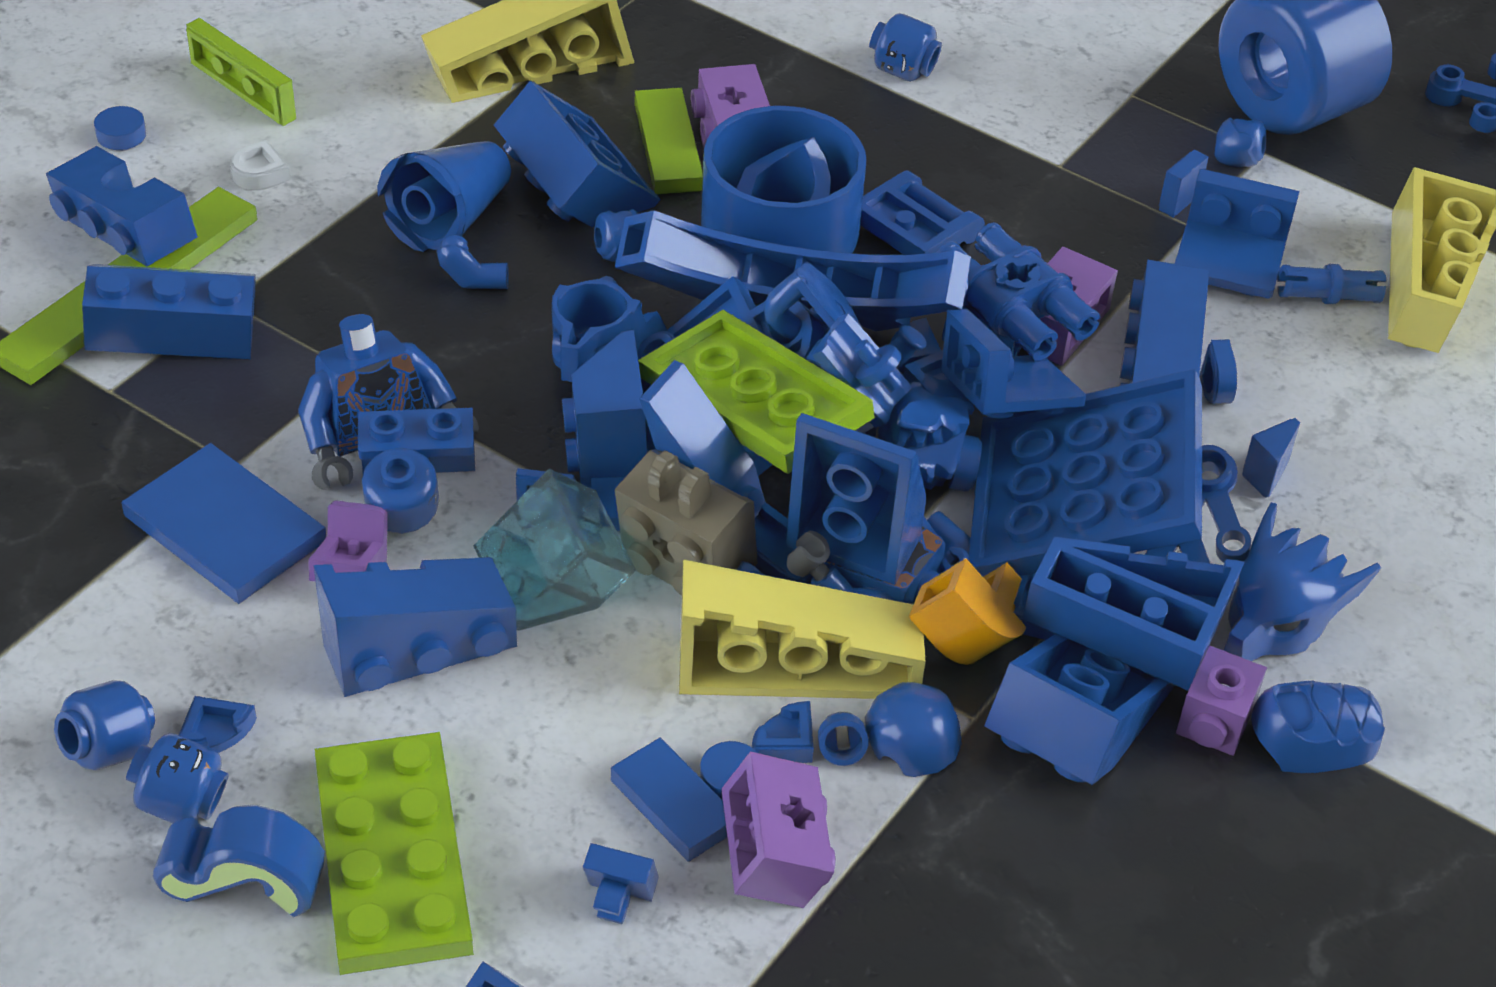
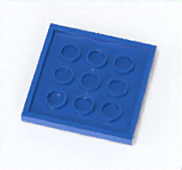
M1196 368L1087 393L1085 406L1065 408V411L1060 414H1044L1034 410L1014 412V415L1009 418L983 417L980 439L982 449L976 479L968 560L982 577L1007 562L1019 576L1036 573L1054 536L1130 546V553L1202 539V384Z

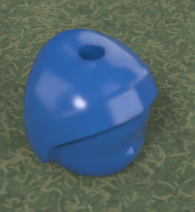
M1230 117L1225 120L1216 135L1214 150L1216 160L1232 167H1251L1257 165L1262 160L1266 150L1265 124L1256 119L1244 120L1232 119Z
M631 209L629 211L613 213L608 210L597 216L594 226V242L598 253L602 255L603 259L612 262L616 261L625 217L639 214L637 211Z

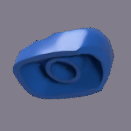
M1312 680L1277 684L1264 690L1259 696L1251 716L1253 729L1259 741L1284 772L1318 773L1366 764L1377 755L1385 731L1381 707L1371 691L1361 686L1342 685L1341 683H1323Z

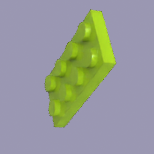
M721 310L638 360L641 379L651 385L674 360L684 363L737 440L787 474L792 472L796 422L801 413L854 431L874 419L872 399L725 310Z
M440 732L315 748L340 975L474 955Z

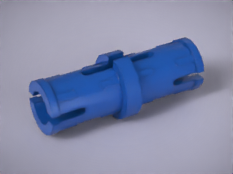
M1328 264L1324 268L1282 265L1278 272L1277 282H1285V286H1277V292L1279 297L1321 298L1324 304H1336L1340 300L1381 303L1385 297L1387 286H1377V283L1386 282L1387 279L1385 272L1382 270H1344L1340 264Z

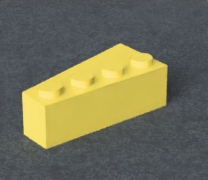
M502 0L421 35L433 70L452 103L510 91L514 83L531 80L538 85L551 82L552 75L576 70L579 75L597 72V65L616 61L620 67L634 63L617 0Z
M1413 168L1392 211L1389 340L1400 342L1408 347H1418L1439 353L1464 306L1480 263L1486 254L1490 239L1496 229V189L1420 168Z
M683 560L679 694L875 699L879 694L902 682L922 684L926 662L924 634L909 618L914 604Z

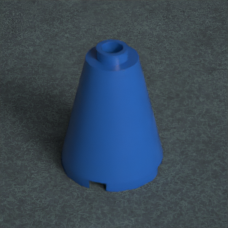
M489 141L402 154L392 159L384 167L377 185L378 197L384 194L388 209L382 213L384 219L398 239L412 249L421 252L431 249L438 252L441 247V241L445 237L454 234L462 236L505 187L511 177V165L502 148Z

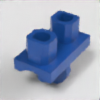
M850 313L839 316L826 335L817 341L806 357V360L873 400L874 419L869 422L874 428L887 424L894 406L912 387L896 368L901 360V353L892 344L879 348Z

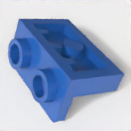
M473 408L358 412V455L362 462L363 474L365 467L373 457L385 450L395 448L412 449L423 454L434 466L436 473L475 471Z

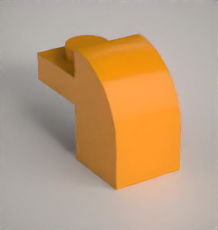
M965 558L920 587L909 618L936 649L947 658L964 665L975 663L1024 633L1026 626L1013 612L1015 610L1014 601L1022 579L1008 562L982 577L968 559Z

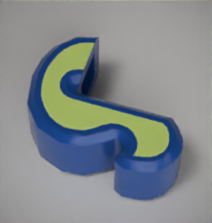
M259 805L236 806L220 813L213 828L199 824L198 820L192 816L174 822L168 829L152 877L163 893L185 902L248 882H259L263 885L265 895L292 917H297L312 906L324 867L325 851L319 840L304 825L284 812Z

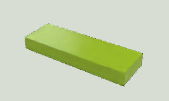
M200 17L186 24L191 64L278 124L285 126L296 120L292 79Z
M682 88L635 91V109L654 192L656 194L702 191L703 172Z

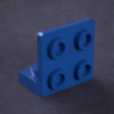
M1200 169L1175 264L1210 269L1208 285L1237 291L1244 295L1267 299L1272 298L1300 191Z
M968 309L947 310L941 372L983 415L992 418H1009L1014 415V412L1034 410L1044 414H1060L1065 411V408L1085 406L1086 394L1047 358L1041 361H1034L1030 355L1013 356L1011 349Z

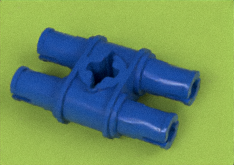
M995 222L987 224L978 232L975 239L978 243L975 244V248L991 262L986 265H980L971 258L968 273V289L964 296L963 304L966 307L974 308L989 322L990 329L996 335L1009 336L1027 351L1034 361H1041L1050 356L1057 346L1055 340L1058 339V334L1046 326L1040 318L1051 316L1079 341L1088 338L1096 331L1099 325L1097 320L1100 319L1099 312L1092 309L1073 291L1071 279L1064 273H1057L1041 258V253L1035 247L1022 246ZM954 241L945 243L936 252L956 250L968 255Z

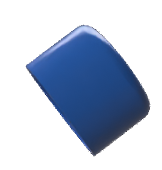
M1235 0L1228 8L1220 27L1219 59L1228 89L1240 109L1249 119L1262 121L1265 124L1266 130L1282 135L1301 133L1367 105L1381 94L1390 75L1392 65L1391 35L1386 17L1378 0Z
M766 106L746 110L727 118L710 133L704 147L701 226L774 244L852 254L859 238L865 182L866 152L863 144L856 134L842 122L826 114L806 108Z

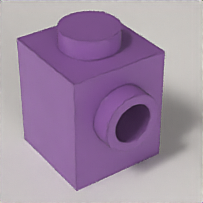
M1209 645L1186 695L1176 734L1191 739L1202 746L1214 748L1234 756L1251 717L1253 707L1258 699L1267 667Z

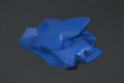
M604 276L600 279L588 280L569 286L560 284L554 295H552V360L561 369V380L572 382L571 374L622 331L634 330L636 349L638 351L640 345L650 335L659 331H667L662 317L657 311L643 314L640 300L632 299L612 277Z
M925 375L922 384L919 382L910 383L911 389L894 406L887 424L878 427V439L916 451L924 488L931 490L934 486H943L944 482L951 479L955 474L960 462L966 430L969 426V414L972 415L975 409L969 400L964 399V394L953 383Z
M1271 502L1255 534L1231 600L1228 612L1231 632L1229 633L1224 651L1249 661H1253L1263 655H1292L1306 651L1309 645L1322 635L1327 624L1337 612L1364 591L1380 571L1381 566L1375 563L1361 571L1343 577L1342 571L1347 563V559L1344 554H1341L1328 561L1327 547L1329 538L1320 534L1297 546L1300 528H1291L1276 536H1271L1277 513V504ZM1301 620L1298 626L1291 631H1278L1274 628L1276 625Z

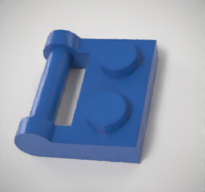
M906 170L863 196L860 225L902 254L915 255L936 253L942 245L951 241L958 244L962 242L971 244L975 241L978 232L984 227L985 221L972 211L963 212L923 186L920 177Z

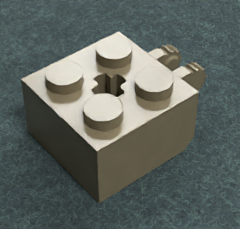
M650 450L615 488L623 555L628 564L643 575L648 576L652 574L672 585L681 596L683 560L737 570L741 561L749 562L756 566L758 562L754 501L709 479V473L697 467L691 469L681 464L678 457L668 451Z

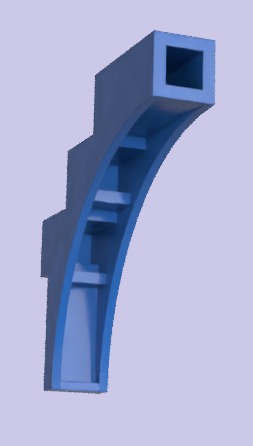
M652 210L625 217L615 268L701 300L707 298L734 276L746 285L753 302L760 305L766 301L770 292L806 262H809L829 278L842 292L861 326L873 331H883L900 328L903 325L909 326L911 317L962 309L964 296L968 289L971 256L956 250L915 255H867L811 250L724 233ZM805 297L799 300L808 309L812 308Z

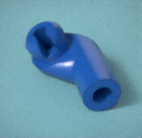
M449 235L441 241V247L437 253L439 264L459 286L466 289H508V263H479L468 251L467 240L460 235Z

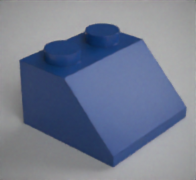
M634 330L622 331L572 373L573 398L562 399L565 433L575 432L576 438L565 439L568 472L579 471L581 494L590 493V478L627 476L647 454L646 419L639 399L643 395Z

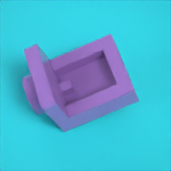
M333 501L328 507V536L309 558V581H315L313 565L332 564L335 573L362 572L366 571L369 562H386V510L375 505Z

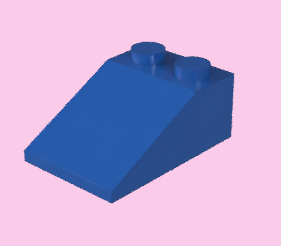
M801 413L796 422L786 547L796 549V540L808 531H816L829 544L830 555L826 561L895 585L921 538L926 494L917 452Z
M1055 634L1009 663L984 727L1001 735V740L1008 747L1023 753H1034L1054 764L1055 770L1065 778L1076 782H1088L1093 785L1115 767L1175 685Z

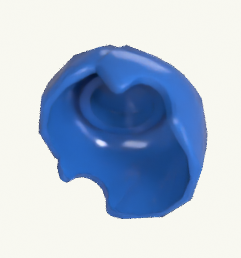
M902 682L894 685L875 698L864 717L869 744L879 760L884 756L892 758L899 765L905 776L917 777L940 772L956 760L962 745L959 719L951 700L941 690L929 685L915 682Z

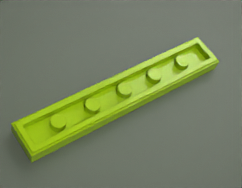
M218 186L189 207L198 236L196 239L149 266L143 265L128 255H121L108 265L190 270L257 221L256 206ZM85 281L0 341L1 368L32 385L84 347L82 303Z

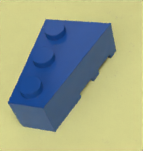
M1054 536L1031 582L1022 619L1189 691L1230 601L1245 561L1226 559L1224 565L1188 561V554L1168 551L1167 557L1130 553V546Z
M492 557L422 560L420 569L390 570L387 562H369L366 571L335 573L332 564L313 565L323 646L344 697L364 691L377 690L391 683L425 673H435L449 666L480 657L493 656L501 651L517 647L516 607Z

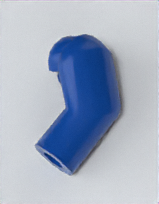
M941 511L932 514L927 521L946 544L944 557L940 564L941 573L965 558L969 560L971 537Z

